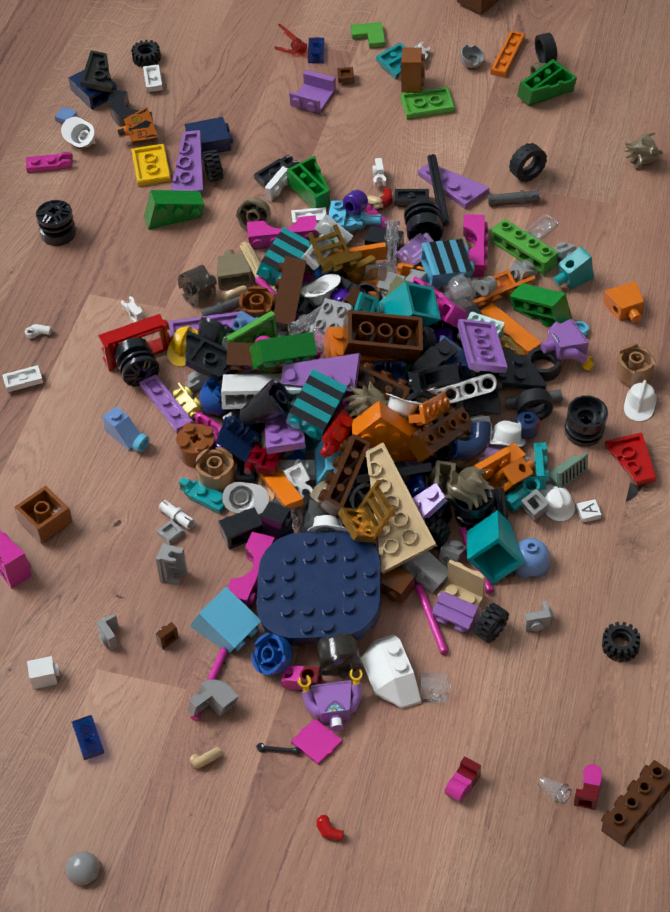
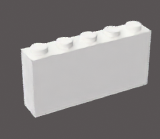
M282 373L223 375L221 390L222 409H242L269 381L281 382ZM284 385L291 395L289 402L292 405L303 387Z

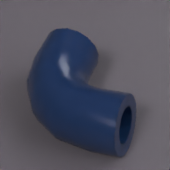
M486 421L472 423V436L469 440L453 441L451 447L452 458L468 460L475 459L483 454L490 444L492 424Z

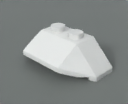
M392 634L373 640L362 655L361 662L374 694L395 704L400 709L420 704L421 698L415 675L400 639Z

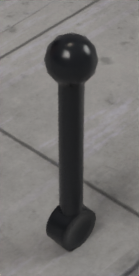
M258 743L256 746L258 752L269 750L290 752L294 755H299L301 752L299 747L265 746L263 743Z

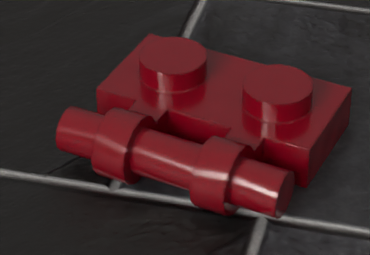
M256 445L251 449L249 459L244 464V473L251 474L256 469L258 474H276L285 452L267 454L266 446L264 449H261L260 446Z

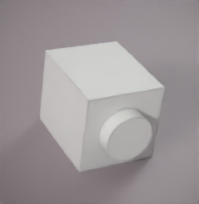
M52 656L27 661L29 679L33 689L57 685L56 676H60L58 663L54 664Z

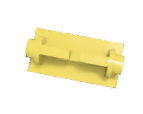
M178 383L181 388L173 392V397L187 415L194 419L197 412L204 413L201 409L200 401L197 398L193 399L192 395L194 393L188 386L183 387Z

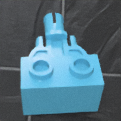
M331 201L328 216L348 232L363 229L366 225L381 226V214L367 215L365 210H363L358 215H351L344 209L343 201Z

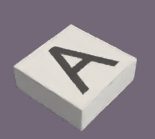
M595 499L576 504V509L582 523L601 519L602 514Z

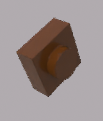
M353 67L337 68L338 84L354 82Z
M172 622L167 626L161 627L155 633L157 643L162 650L179 639L177 627Z

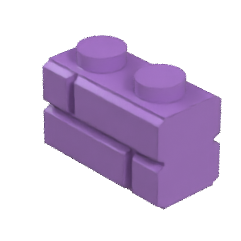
M441 591L432 614L437 616V621L444 624L451 622L455 624V629L466 633V630H474V625L480 616L482 608Z

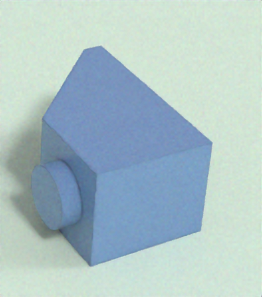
M116 406L102 416L105 431L130 451L133 449V443L140 433L130 417Z

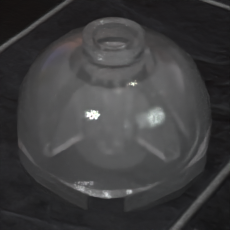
M466 273L452 276L446 282L445 292H443L444 295L461 308L476 305V302H473V298L476 297L474 286L469 277L465 278L464 275Z

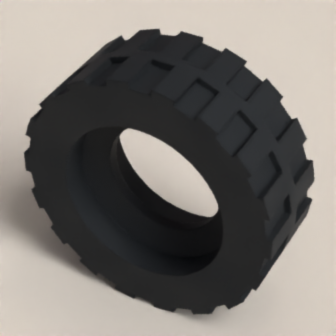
M527 143L524 146L522 145L512 155L509 165L510 172L521 182L531 181L538 177L545 168L547 155L537 144ZM531 157H533V159H532V161L530 162V164H529L528 166H526L525 168H523L524 165H525V163H526Z

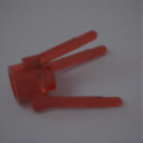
M278 24L284 31V34L293 40L291 42L292 50L275 46V49L293 55L297 53L302 55L307 49V43L296 37L283 25Z

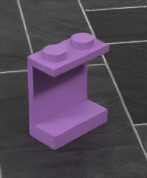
M305 70L303 73V86L298 93H289L290 106L320 114L336 91L335 77Z

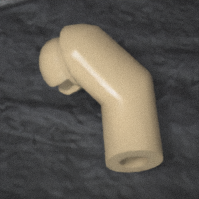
M367 196L368 204H373L374 209L383 207L380 197Z
M243 285L230 291L224 290L221 293V298L225 301L236 297L242 292H247V287Z
M215 747L201 756L193 754L189 762L193 768L200 769L221 757L222 751L219 747Z

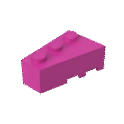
M0 530V576L12 589L32 577L30 573L31 564L26 558L25 553L10 540L5 532L3 533Z

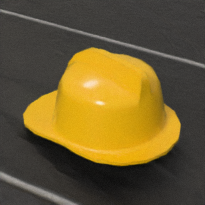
M188 325L176 330L168 347V359L175 366H185L187 331L198 334L197 330Z

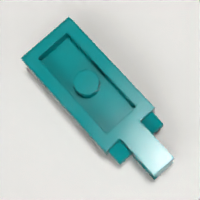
M545 442L534 443L537 479L540 481V490L546 489L545 481H549L548 469L544 470L545 467H548L546 456L548 450Z
M184 477L178 482L179 489L184 491L189 500L217 514L224 510L223 493L215 489L206 488L199 481L194 480L192 482Z

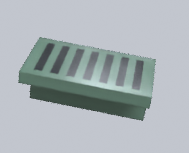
M584 452L579 457L573 455L549 472V482L558 488H563L588 470V454Z

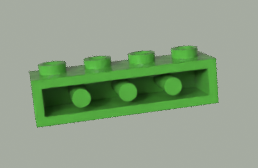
M504 219L491 229V243L519 261H530L541 275L544 276L557 265L558 252L554 248L549 247L514 223Z

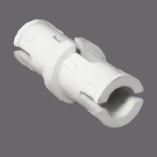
M163 500L160 503L158 509L168 515L174 522L181 524L187 530L193 528L195 519L185 514L183 509L175 507L167 500Z

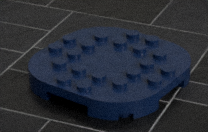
M348 531L294 533L272 543L262 555L258 572L257 612L264 631L287 639L291 646H299V642L339 640V644H348L363 638L364 633L371 627H375L381 614V563L378 551L373 543L353 541Z

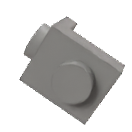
M560 242L554 247L558 252V258H561V260L577 249L575 245L567 242Z
M527 260L514 261L510 268L515 282L523 280L524 277H531L533 275L536 277L539 272L533 263Z
M449 540L441 547L438 560L448 568L450 560L459 562L467 553V546L462 545L459 541Z
M542 601V611L525 614L524 627L526 632H537L550 628V622L554 619L552 607L548 608L547 601Z
M111 614L102 618L96 624L99 640L103 646L107 645L112 651L118 647L116 636L112 631L119 626L115 614Z

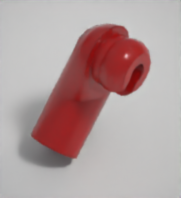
M385 188L383 196L380 197L383 207H387L393 202L390 188Z
M320 815L316 820V827L321 836L327 839L342 841L344 830L334 829L329 821V817L327 815Z

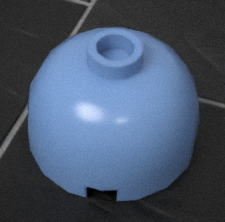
M527 538L518 542L525 563L514 570L515 573L529 579V576L540 578L545 575L550 568L551 561L548 547L542 541L534 538Z

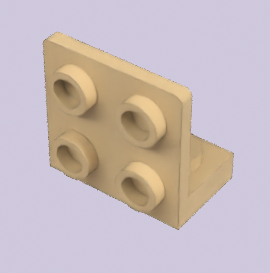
M450 560L448 562V581L441 591L480 607L485 600V576L479 571L465 567L460 562Z

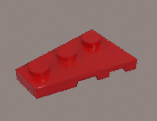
M642 432L604 441L607 449L637 486L656 482V476Z

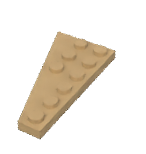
M381 443L366 451V458L371 483L370 489L376 480H380L381 485L379 487L389 504L397 507L394 511L396 515L388 520L390 524L383 527L382 530L384 532L382 535H378L381 572L385 574L437 545L385 444ZM373 495L377 503L379 504L380 508L382 509L383 513L386 514L382 506L380 505L379 501L377 500L376 496Z

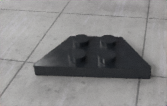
M189 330L187 331L185 366L216 381L222 380L223 375L239 372L231 370V367L226 365L227 348Z
M504 353L508 367L506 373L479 371L477 375L478 377L491 374L502 383V387L521 389L541 388L544 390L547 387V384L527 355Z
M411 460L394 462L402 479L409 478L410 474L432 471L431 463L429 462L424 464ZM368 468L361 471V474H357L356 483L370 481Z

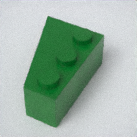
M552 59L520 82L517 96L526 104L532 105L574 91L577 77Z
M315 155L287 169L288 185L311 208H327L330 206V191L324 176L321 174V169L316 162Z
M150 190L144 214L148 230L201 218L205 204L200 191Z
M521 283L510 295L514 311L532 320L536 318L542 321V325L545 327L548 325L552 326L555 322L563 323L572 319L566 293Z
M313 332L260 339L249 347L253 369L269 368L278 364H291L299 360L301 362L311 361L317 355Z

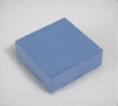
M62 107L55 115V121L64 123L71 117H77V111Z

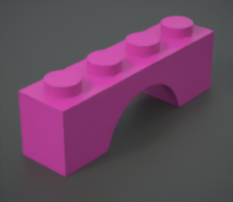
M464 214L463 236L466 237L467 241L475 245L469 250L468 255L469 261L473 262L475 269L472 277H484V270H487L488 259H484L488 255V247H484V245H488V234H484V232H488V222H484L485 215Z
M316 215L298 217L297 221L292 226L287 227V229L310 241L308 237L310 232L313 233L314 238H317L318 231L314 229L317 225ZM264 220L247 222L249 244L252 249L271 247V244L282 228H273L267 225Z
M416 276L411 281V283L434 287ZM434 287L435 296L438 297L437 305L441 319L458 328V320L466 319L469 313Z
M255 532L251 533L245 546L246 557L253 563V568L242 577L231 578L227 586L249 609L251 605L255 604L257 599L260 560L266 549L275 542V537Z

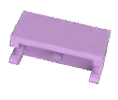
M419 233L395 254L401 262L415 266L421 261L422 243L434 241L429 234L424 233L422 235Z

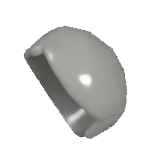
M465 44L461 48L460 60L467 68H477L483 64L485 54L481 48L475 44L473 46Z
M87 851L75 853L66 864V874L69 880L78 886L88 885L96 880L101 869V864L97 857Z

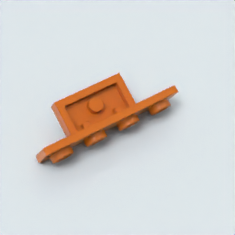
M509 269L491 277L497 281V289L486 296L473 300L469 306L477 304L480 309L489 301H492V303L497 302L502 298L501 296L506 294L510 296L521 283L533 285L532 283L536 277L533 275L515 282Z
M440 393L419 405V410L408 416L409 423H416V426L426 425L446 413L450 407L449 398L446 397V393Z
M512 443L473 467L481 470L487 469L482 474L486 481L503 467L521 457L525 458V453L516 443Z

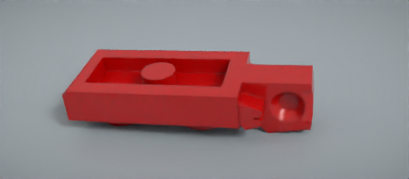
M343 408L337 411L322 437L324 446L319 454L324 459L338 452L343 440H346L352 429V420L354 418L350 417Z

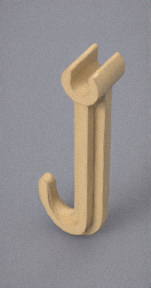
M242 242L239 248L256 279L259 277L256 273L260 262L251 245ZM262 278L278 294L275 286H271L269 281Z

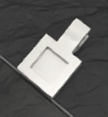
M375 158V166H372L373 176H375L373 178V185L377 187V183L382 182L383 186H386L382 158Z
M129 297L130 303L121 301L122 309L128 312L133 322L143 320V316H145L144 311L140 306L137 307L133 297Z

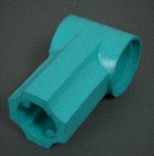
M536 477L525 478L522 485L505 496L506 506L509 511H517L521 508V500L535 489L540 490V481Z

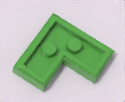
M382 22L350 25L352 39L368 38L369 48L385 46Z

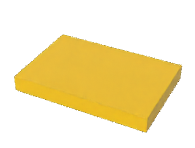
M164 144L131 149L138 187L171 181Z

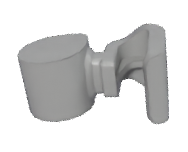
M491 276L485 277L480 281L473 277L462 285L467 301L478 298L479 294L486 296L498 287L497 281ZM469 287L473 289V296H470L468 292Z

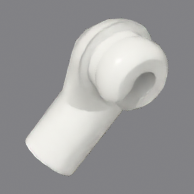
M34 324L25 329V335L28 338H35L41 334H52V327Z

